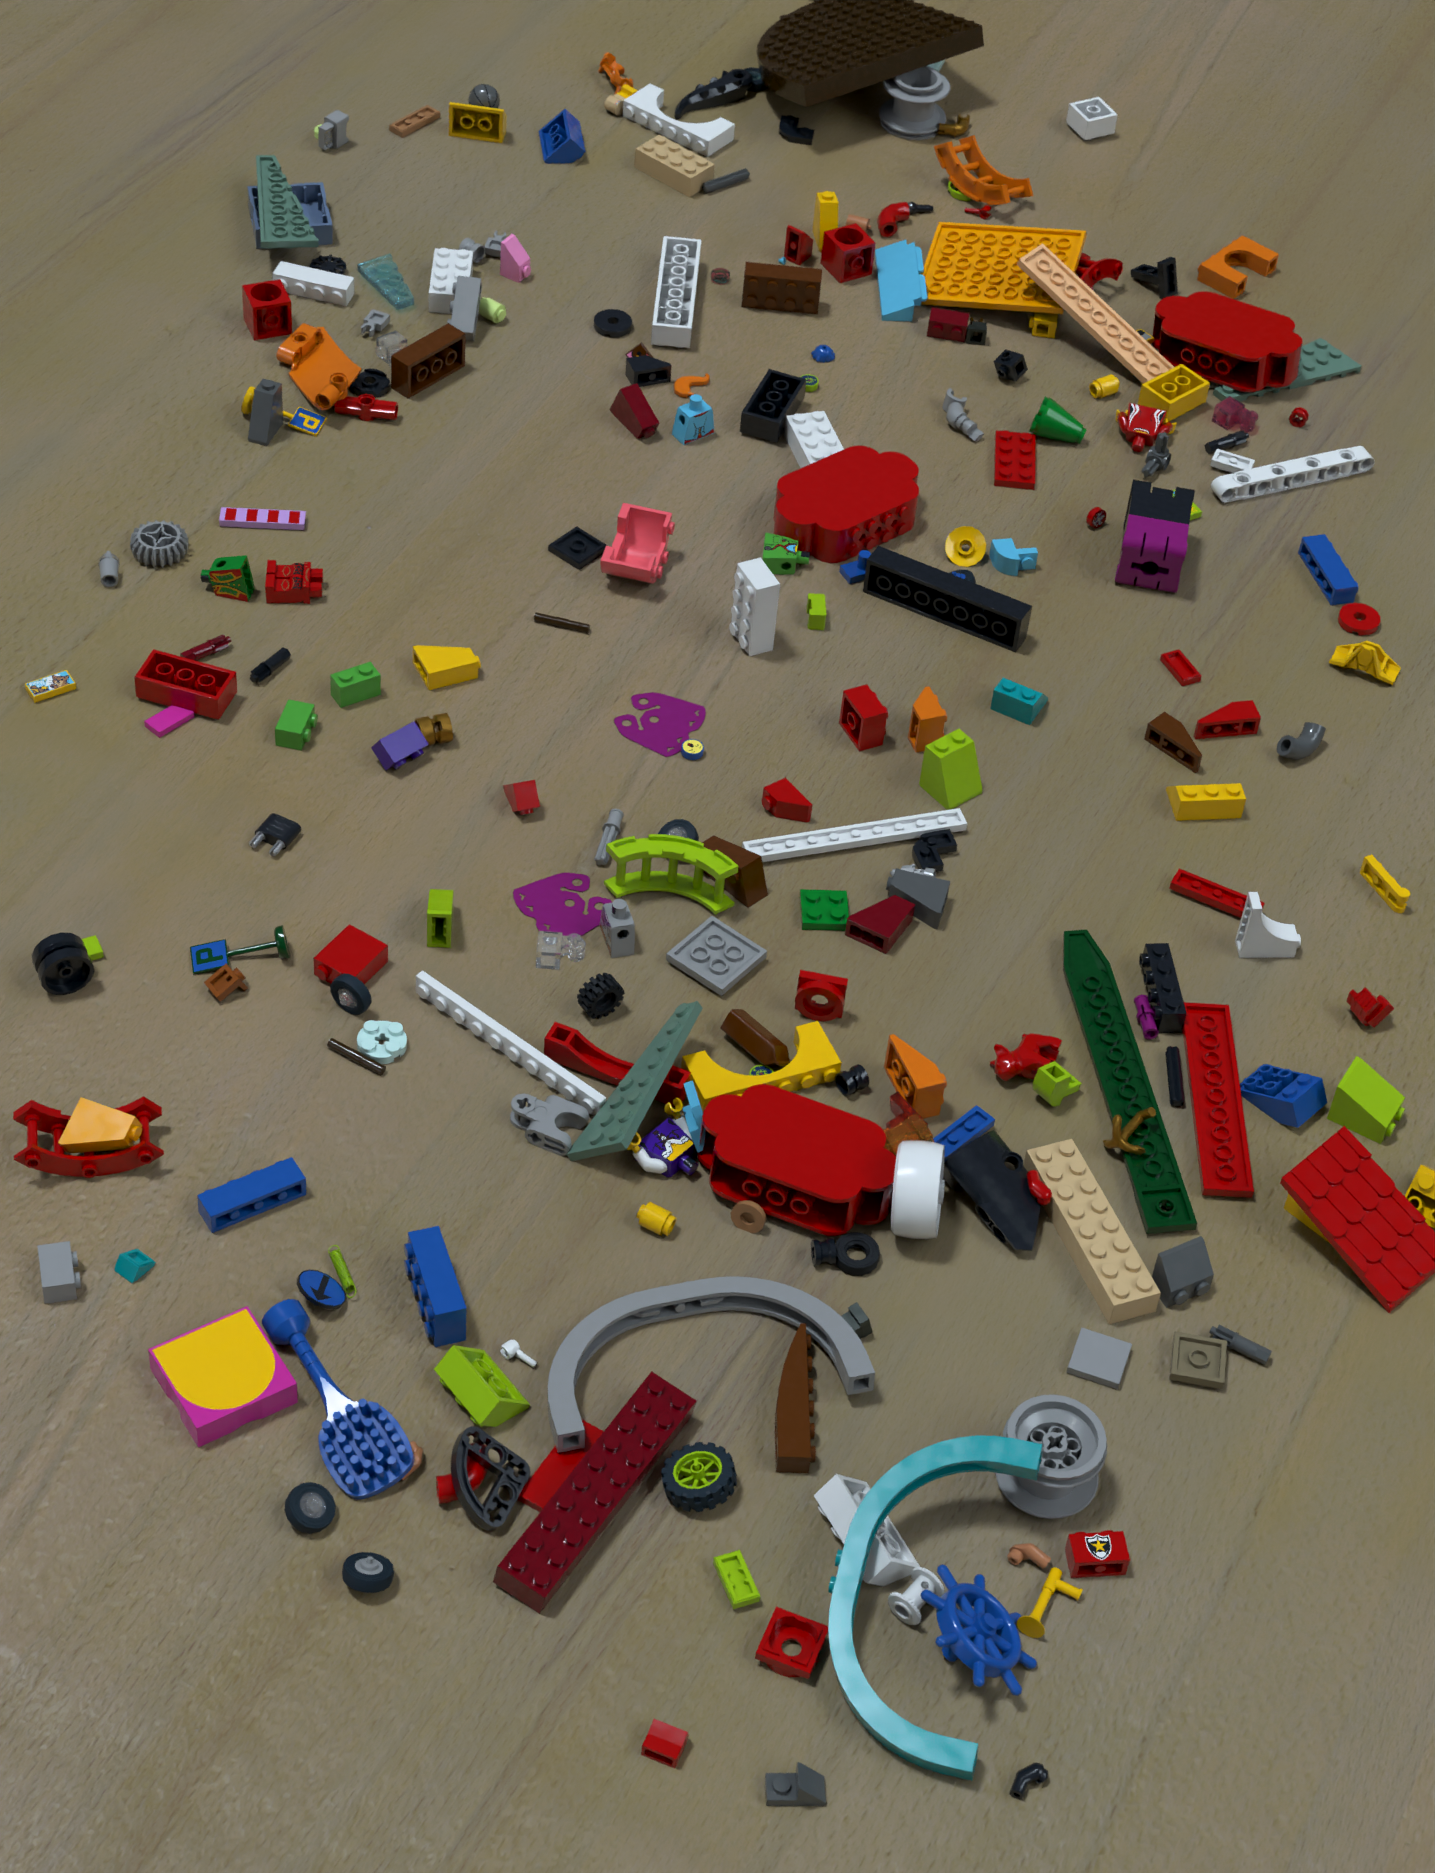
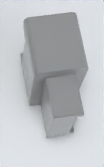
M336 110L324 117V124L319 126L318 147L324 150L330 147L338 149L349 141V138L346 137V124L349 121L347 114Z

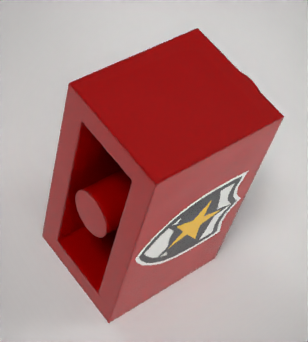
M1124 1531L1076 1532L1068 1535L1065 1554L1071 1578L1126 1575L1130 1557Z

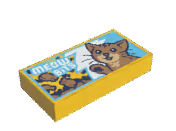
M67 670L25 683V690L34 703L76 689V683Z

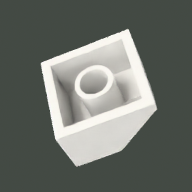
M1100 97L1069 103L1066 123L1084 140H1090L1114 134L1118 114Z

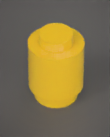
M1110 374L1093 380L1089 385V390L1093 398L1101 399L1117 393L1120 383L1117 377Z
M648 1202L647 1205L642 1204L636 1216L639 1219L638 1224L660 1236L662 1234L668 1236L677 1220V1217L673 1216L672 1212L652 1202Z

